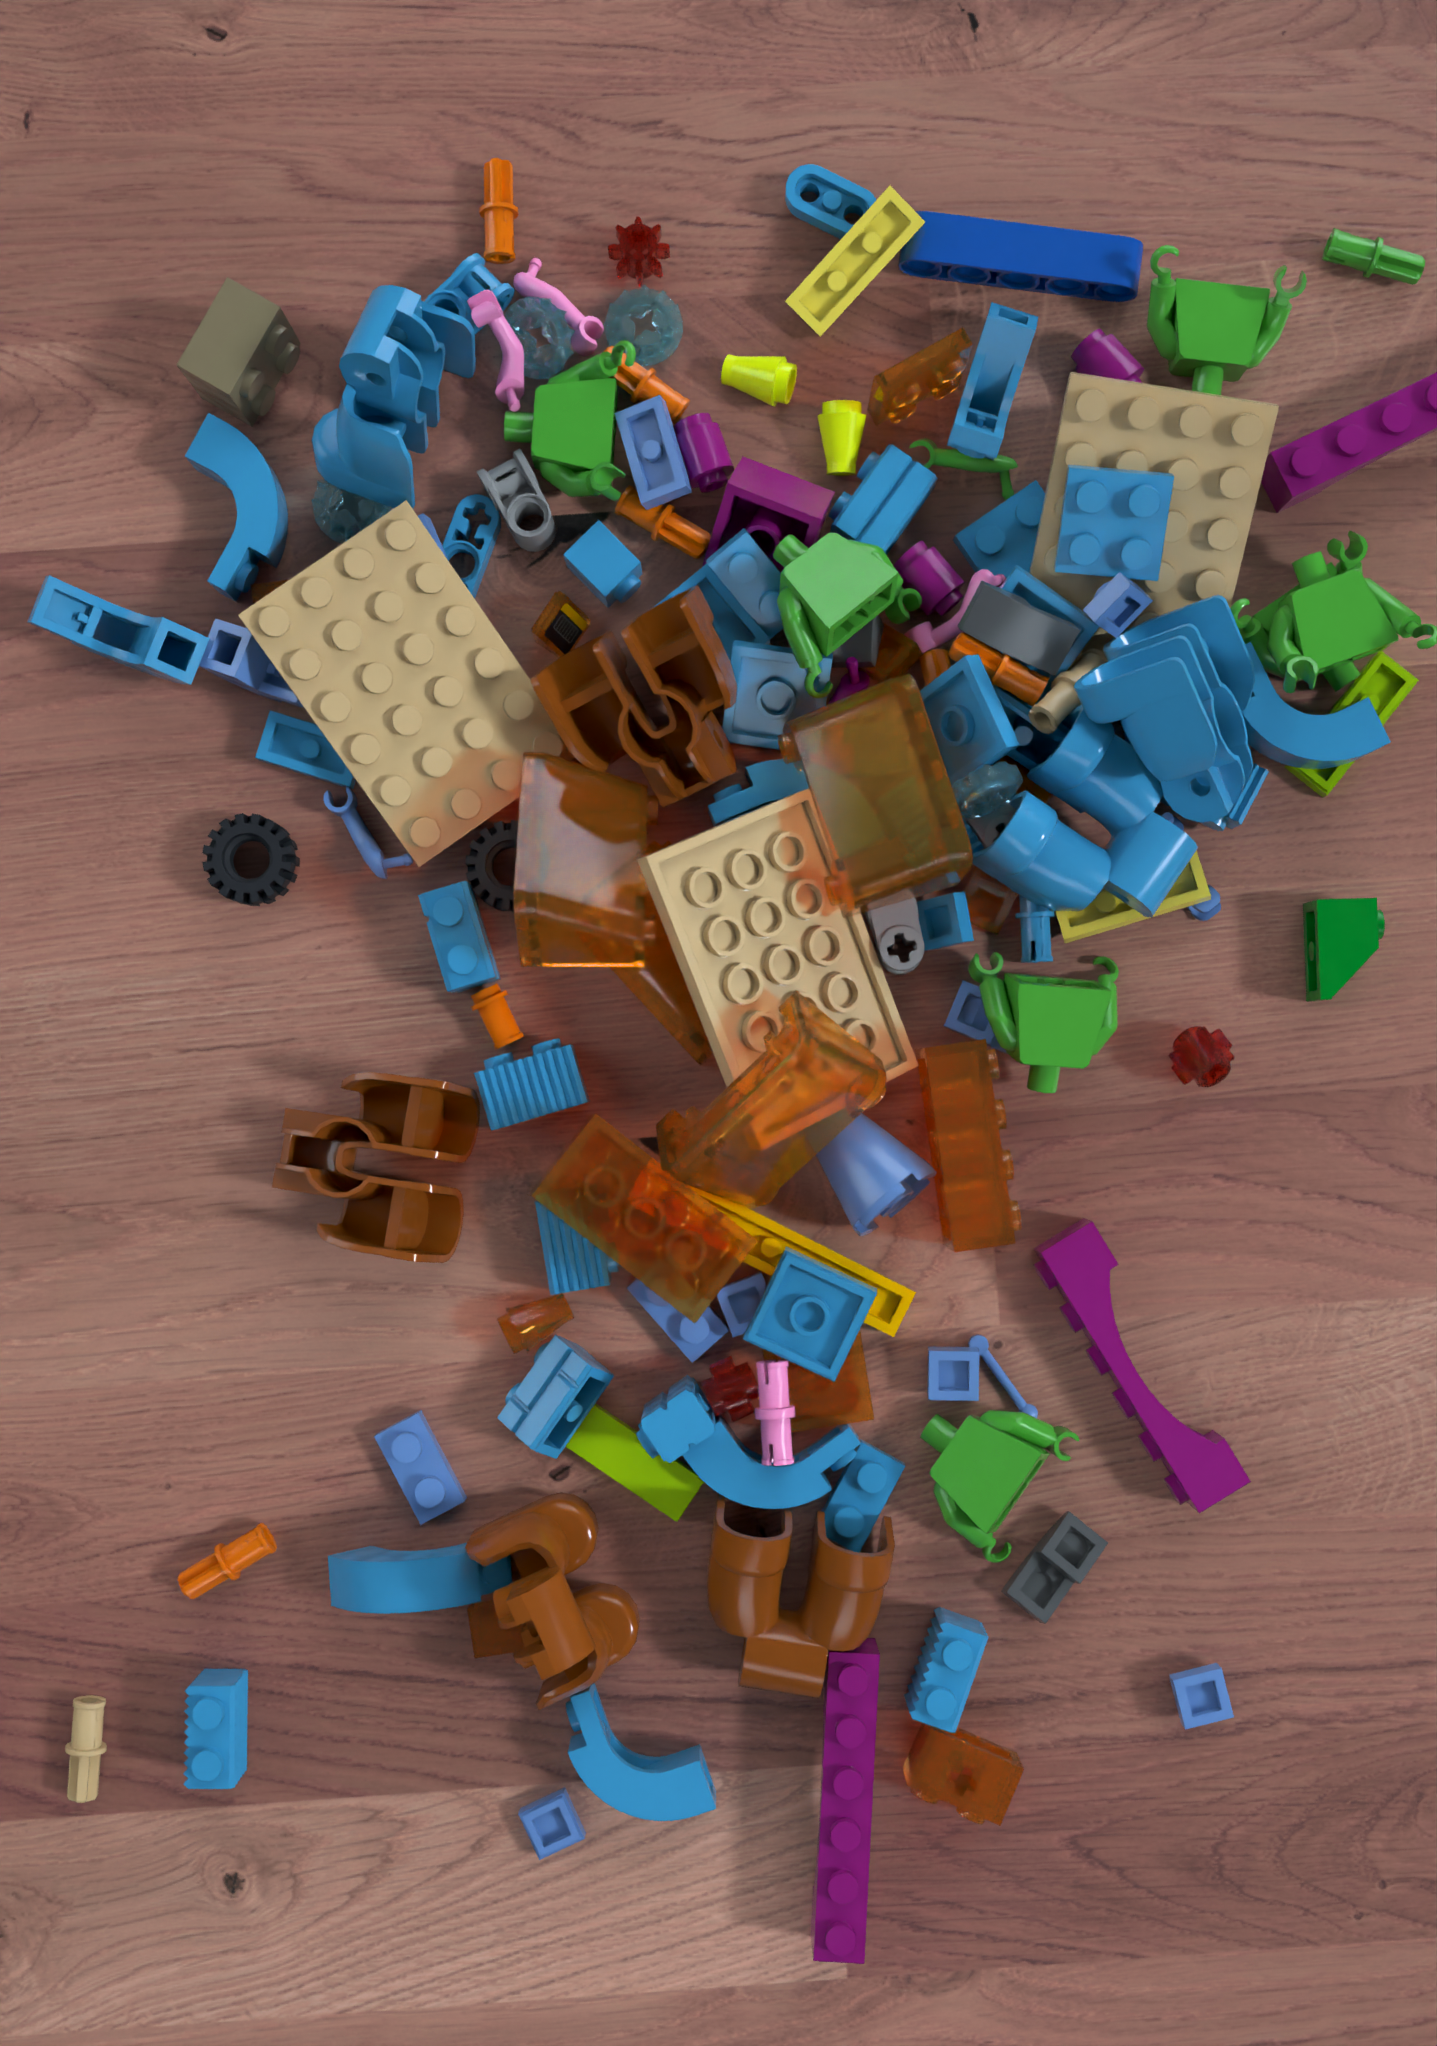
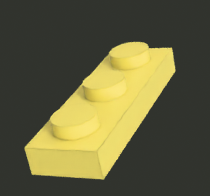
M890 185L785 302L821 337L922 227L925 221Z
M1197 850L1153 917L1211 900V894ZM1104 888L1083 910L1055 911L1065 943L1151 918L1143 916Z

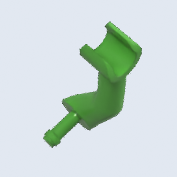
M928 438L918 439L909 446V448L925 446L929 450V461L927 463H920L927 469L932 465L973 472H999L1003 491L1002 497L1009 499L1014 495L1009 470L1017 468L1018 465L1013 458L999 454L994 460L985 457L973 458L962 454L957 449L937 448V445Z

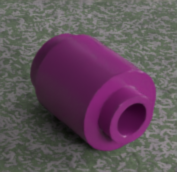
M1097 329L1089 334L1071 355V358L1077 364L1075 368L1077 373L1143 383L1139 379L1144 371L1142 365L1113 334L1106 335L1101 329Z
M697 413L677 422L673 428L691 488H700L702 493H707L725 486L728 483L727 477L734 471V466L719 424L712 422L709 413Z
M923 541L912 546L893 565L903 579L901 586L904 589H915L920 593L922 597L920 608L927 616L935 611L941 617L944 616L964 597L959 591L965 584L963 579L934 546L928 548Z

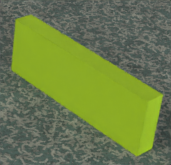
M1383 651L1374 653L1360 671L1361 675L1351 682L1327 714L1338 712L1369 697L1382 725H1384L1419 680ZM1354 761L1324 769H1304L1285 765L1284 768L1323 798L1331 792Z
M595 1403L565 1447L678 1522L704 1481L698 1477L692 1468L679 1459L669 1463L663 1461L660 1455L651 1458L640 1443L636 1430Z

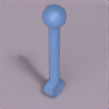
M980 1334L973 1335L969 1339L968 1347H978L979 1355L1018 1407L1019 1412H1024L1037 1418V1408L1032 1404L1026 1403L989 1352L988 1340Z

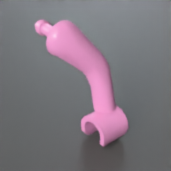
M538 258L531 259L527 273L520 272L514 276L513 286L515 290L524 298L548 307L575 330L571 336V345L579 355L589 356L593 354L597 348L595 340L599 339L604 331L602 322L594 316L585 317L561 291L536 278L538 271L542 267V262Z
M483 290L467 300V304L471 309V317L476 326L481 328L488 324L499 341L502 350V363L497 378L495 394L501 402L508 404L510 411L517 412L521 407L519 400L524 395L525 390L523 345L504 317L495 294L490 290Z
M981 569L974 573L960 610L950 620L933 629L929 621L924 622L904 634L913 655L919 656L927 651L940 649L942 644L963 632L958 628V624L980 582L984 581L996 587H1001L1006 577L1003 574L994 576L987 569Z

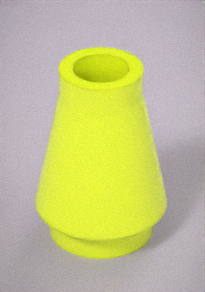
M728 354L722 367L721 383L732 386L773 407L777 403L788 404L795 388L797 365L788 363L785 356H734Z
M833 400L822 403V414H819L817 417L827 463V475H856V462L867 416L862 414V403L859 401Z

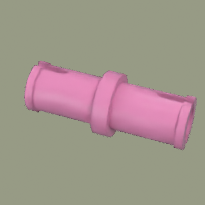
M788 1360L756 1362L759 1407L754 1408L755 1419L760 1420L761 1464L764 1466H770L772 1463L774 1466L794 1463L790 1418L795 1417V1406L789 1403Z

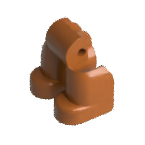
M698 585L651 608L621 630L622 637L653 694H659L669 717L668 722L656 727L625 671L627 659L612 631L606 632L561 656L531 678L532 687L552 720L558 734L568 750L580 763L591 770L602 773L614 761L628 753L640 765L662 808L736 773L737 767L735 756L726 734L711 711L723 704L724 710L731 708L735 704L737 683L728 655L712 625L714 621L713 613Z
M365 1072L349 1075L342 1081L341 1085L342 1089L359 1092V1119L285 1108L281 1133L285 1134L280 1163L275 1165L272 1188L345 1199L341 1217L336 1225L317 1224L316 1231L324 1241L347 1250L412 1262L445 1263L450 1260L458 1245L463 1225L464 1205L461 1191L453 1187L367 1175L354 1171L357 1148L399 1152L456 1163L465 1162L473 1150L479 1129L480 1102L474 1089L440 1080Z
M562 1492L542 1497L476 1528L465 1546L470 1559L485 1567L512 1555L521 1574V1579L495 1590L493 1600L500 1629H508L523 1624L520 1634L524 1648L513 1653L515 1662L525 1669L535 1665L541 1680L548 1678L542 1683L536 1701L538 1710L587 1689L599 1680L607 1667L617 1663L630 1653L637 1641L640 1623L637 1604L628 1592L616 1585L599 1583L587 1586L574 1593L571 1592L564 1575L577 1570L588 1561L597 1543L599 1527L596 1514L586 1501L574 1494Z
M717 1493L709 1550L707 1599L708 1608L716 1626L731 1635L744 1637L738 1686L819 1698L823 1688L828 1650L843 1652L860 1647L870 1635L880 1611L884 1588L890 1577L895 1550L891 1517L883 1516L877 1552L859 1553L843 1549L830 1542L826 1536L825 1512L817 1511L812 1535L813 1540L805 1596L798 1611H790L780 1608L779 1599L783 1571L788 1561L793 1532L792 1507L785 1508L783 1511L780 1535L768 1538L752 1537L733 1531L725 1525V1497Z

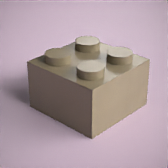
M227 277L176 365L203 400L253 427L258 416H264L270 410L276 395L274 389L283 373L288 374L295 367L300 355L299 345L301 343L280 306Z

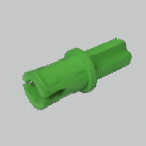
M1333 228L1322 256L1323 261L1363 271V277L1369 278L1374 273L1411 285L1419 281L1425 267V260L1421 255L1383 245L1384 239L1381 237L1371 240Z

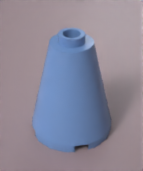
M848 1102L804 1124L802 1127L852 1228L859 1236H865L879 1227L874 1221L879 1214L882 1217L888 1215L892 1218L930 1183L928 1178L937 1174L930 1163Z

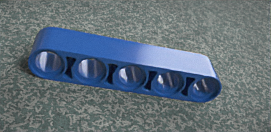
M916 211L925 223L900 249L899 270L910 276L1110 302H1125L1137 297L1143 255V243L1132 237L931 211Z

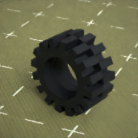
M242 813L235 815V819L232 821L227 818L221 821L219 824L222 828L219 831L212 829L208 835L212 839L210 846L204 845L202 852L207 855V862H202L204 871L210 875V878L207 880L224 897L241 904L260 906L259 903L270 904L275 902L276 896H284L289 891L286 887L290 881L295 883L298 876L294 873L295 866L300 867V858L295 854V850H298L295 841L290 839V834L274 821L258 814L252 813V816H247ZM246 842H260L268 850L270 857L269 866L261 876L254 879H245L235 870L233 863L234 854Z
M511 820V823L499 821L494 823L495 826L490 829L485 827L479 832L481 836L476 841L473 839L469 846L471 848L470 855H466L465 864L468 866V873L466 875L468 882L473 887L472 890L485 903L503 912L519 913L522 912L521 910L527 908L531 910L537 907L538 902L542 899L545 901L550 895L549 891L552 886H555L557 880L556 870H558V862L551 844L535 827L530 824H522L520 821ZM508 848H517L524 851L531 861V871L528 878L515 886H507L500 883L493 872L495 858L500 852Z

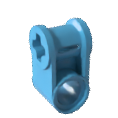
M474 253L463 260L453 274L432 294L428 295L424 302L463 316L471 323L476 335L484 326L478 328L474 323L467 300L483 290H490L495 294L502 311H504L511 302L515 290L509 283L502 284L485 267L484 258L479 253Z

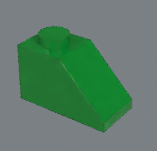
M1377 898L1317 899L1303 903L1306 1002L1331 1000L1379 948V939H1382L1384 935L1385 920L1382 910L1377 909Z

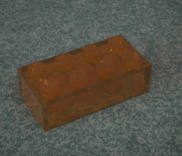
M986 1039L915 1049L916 1060L919 1065L917 1068L931 1164L937 1172L933 1178L943 1245L953 1252L1016 1244L1014 1231L1022 1229L1018 1202L1017 1200H1011L1008 1194L1007 1180L1014 1179V1166L1010 1150H1003L1001 1146L999 1130L1007 1128V1119L1003 1100L994 1098L992 1079L999 1078V1064L995 1048L987 1049Z
M596 1113L591 1114L528 1194V1196L693 1323L698 1321L758 1242Z

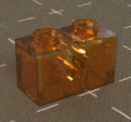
M921 1723L902 1768L906 1784L911 1787V1793L921 1800L937 1804L940 1799L956 1806V1811L969 1821L984 1824L986 1819L1001 1826L1024 1771L1019 1756L1014 1751L958 1727L955 1733H950L925 1723ZM964 1767H968L970 1776L960 1774L957 1780L953 1779L951 1771L961 1773Z

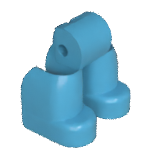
M383 285L372 291L340 358L339 368L347 384L339 408L323 415L315 425L312 446L317 470L328 483L339 489L391 508H395L407 500L413 509L415 506L413 464L408 450L420 454L425 453L428 447L427 426L437 427L439 423V384L443 370L465 378L473 377L476 370L475 330L471 323L463 316L421 300V295L409 289L394 285Z
M1215 595L1149 619L1123 631L1117 638H1112L1103 648L1108 662L1083 675L1074 685L1086 716L1097 724H1106L1120 720L1125 734L1144 766L1161 781L1163 795L1169 806L1185 819L1196 822L1216 821L1229 814L1231 808L1241 796L1244 786L1250 780L1253 768L1246 725L1241 711L1247 708L1251 700L1255 683L1254 665L1228 602L1224 597Z
M1080 705L1062 721V724L1070 729L1064 740L1045 762L1032 768L1027 777L1079 813L1086 812L1100 822L1111 834V839L1106 847L1103 849L1058 820L1057 813L1053 808L1025 790L1014 795L1009 801V804L1016 809V812L1002 833L991 846L973 853L969 861L1030 902L1053 911L1083 910L1104 888L1143 916L1152 918L1198 849V846L1187 833L1153 812L1163 796L1161 781L1144 766L1133 747L1115 735V729L1111 723L1097 724L1091 721L1086 716L1082 705Z

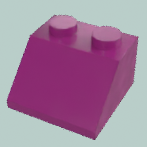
M742 456L727 483L702 567L707 564L706 560L745 528L779 571L782 572L784 567L773 558L777 545L788 535H794L808 548L815 544L819 539L835 492Z

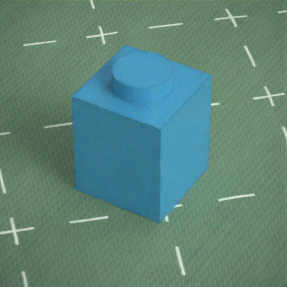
M600 520L563 554L567 568L607 608L616 600L620 603L628 600L642 583L638 579L643 574L641 562Z

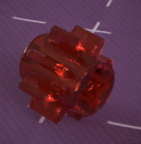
M636 217L635 224L629 225L626 228L617 225L615 227L616 237L620 244L608 246L609 259L620 260L616 267L617 277L621 279L628 274L636 279L638 286H642L644 279L651 275L661 278L663 276L662 266L658 259L670 258L669 244L658 243L662 237L661 226L657 224L651 229L649 226L642 224L640 217ZM632 249H635L636 252L633 255H631L630 251ZM648 249V253L644 255L642 252Z
M1205 1026L1188 1028L1180 1033L1173 1043L1174 1052L1169 1054L1170 1059L1174 1063L1171 1068L1184 1085L1194 1079L1199 1087L1214 1086L1224 1080L1231 1070L1230 1062L1235 1058L1230 1052V1048L1233 1045L1220 1028L1211 1034Z
M729 1356L711 1364L709 1370L713 1377L702 1381V1386L714 1414L719 1416L728 1412L732 1422H735L755 1413L751 1401L759 1398L758 1382L748 1361L735 1366L732 1356Z

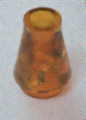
M563 1293L505 1308L507 1314L497 1318V1321L513 1354L524 1349L529 1353L563 1324L574 1319V1315Z

